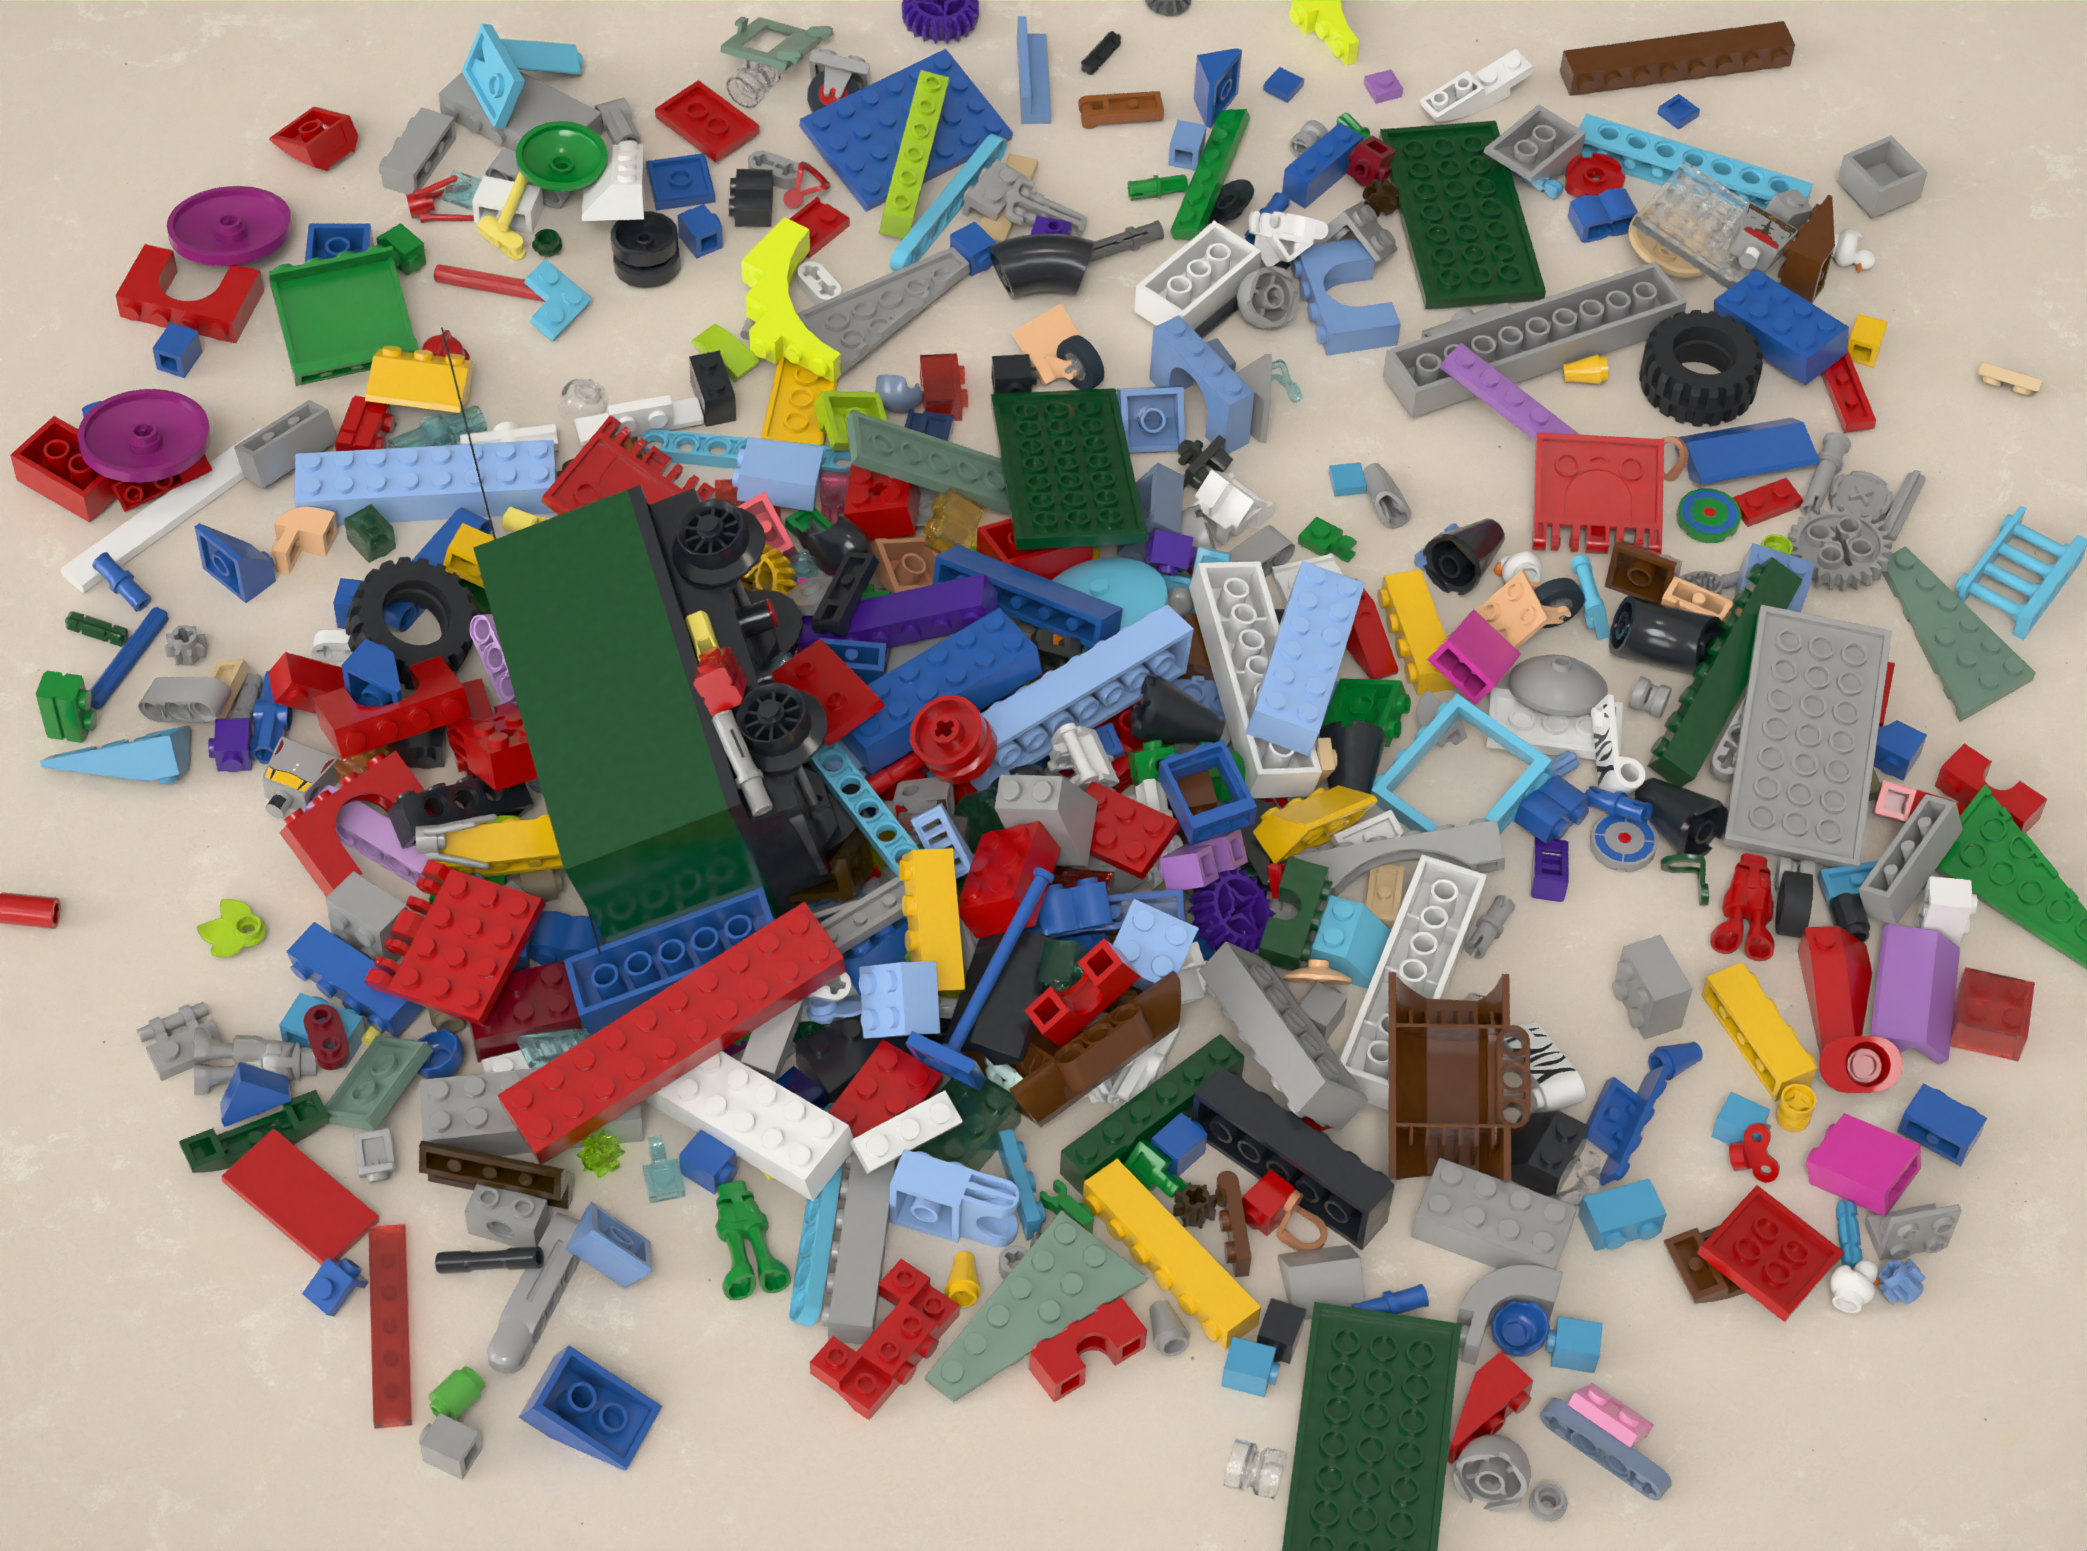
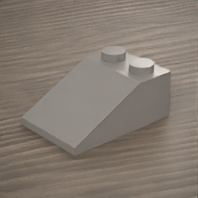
M1538 104L1485 147L1484 153L1528 181L1533 182L1566 172L1568 163L1574 157L1582 154L1586 133Z

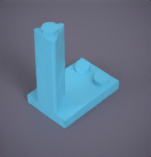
M481 24L462 68V73L493 127L505 129L509 118L514 112L517 99L524 89L525 80L519 70L581 74L583 57L581 53L577 52L575 44L500 39L492 24Z

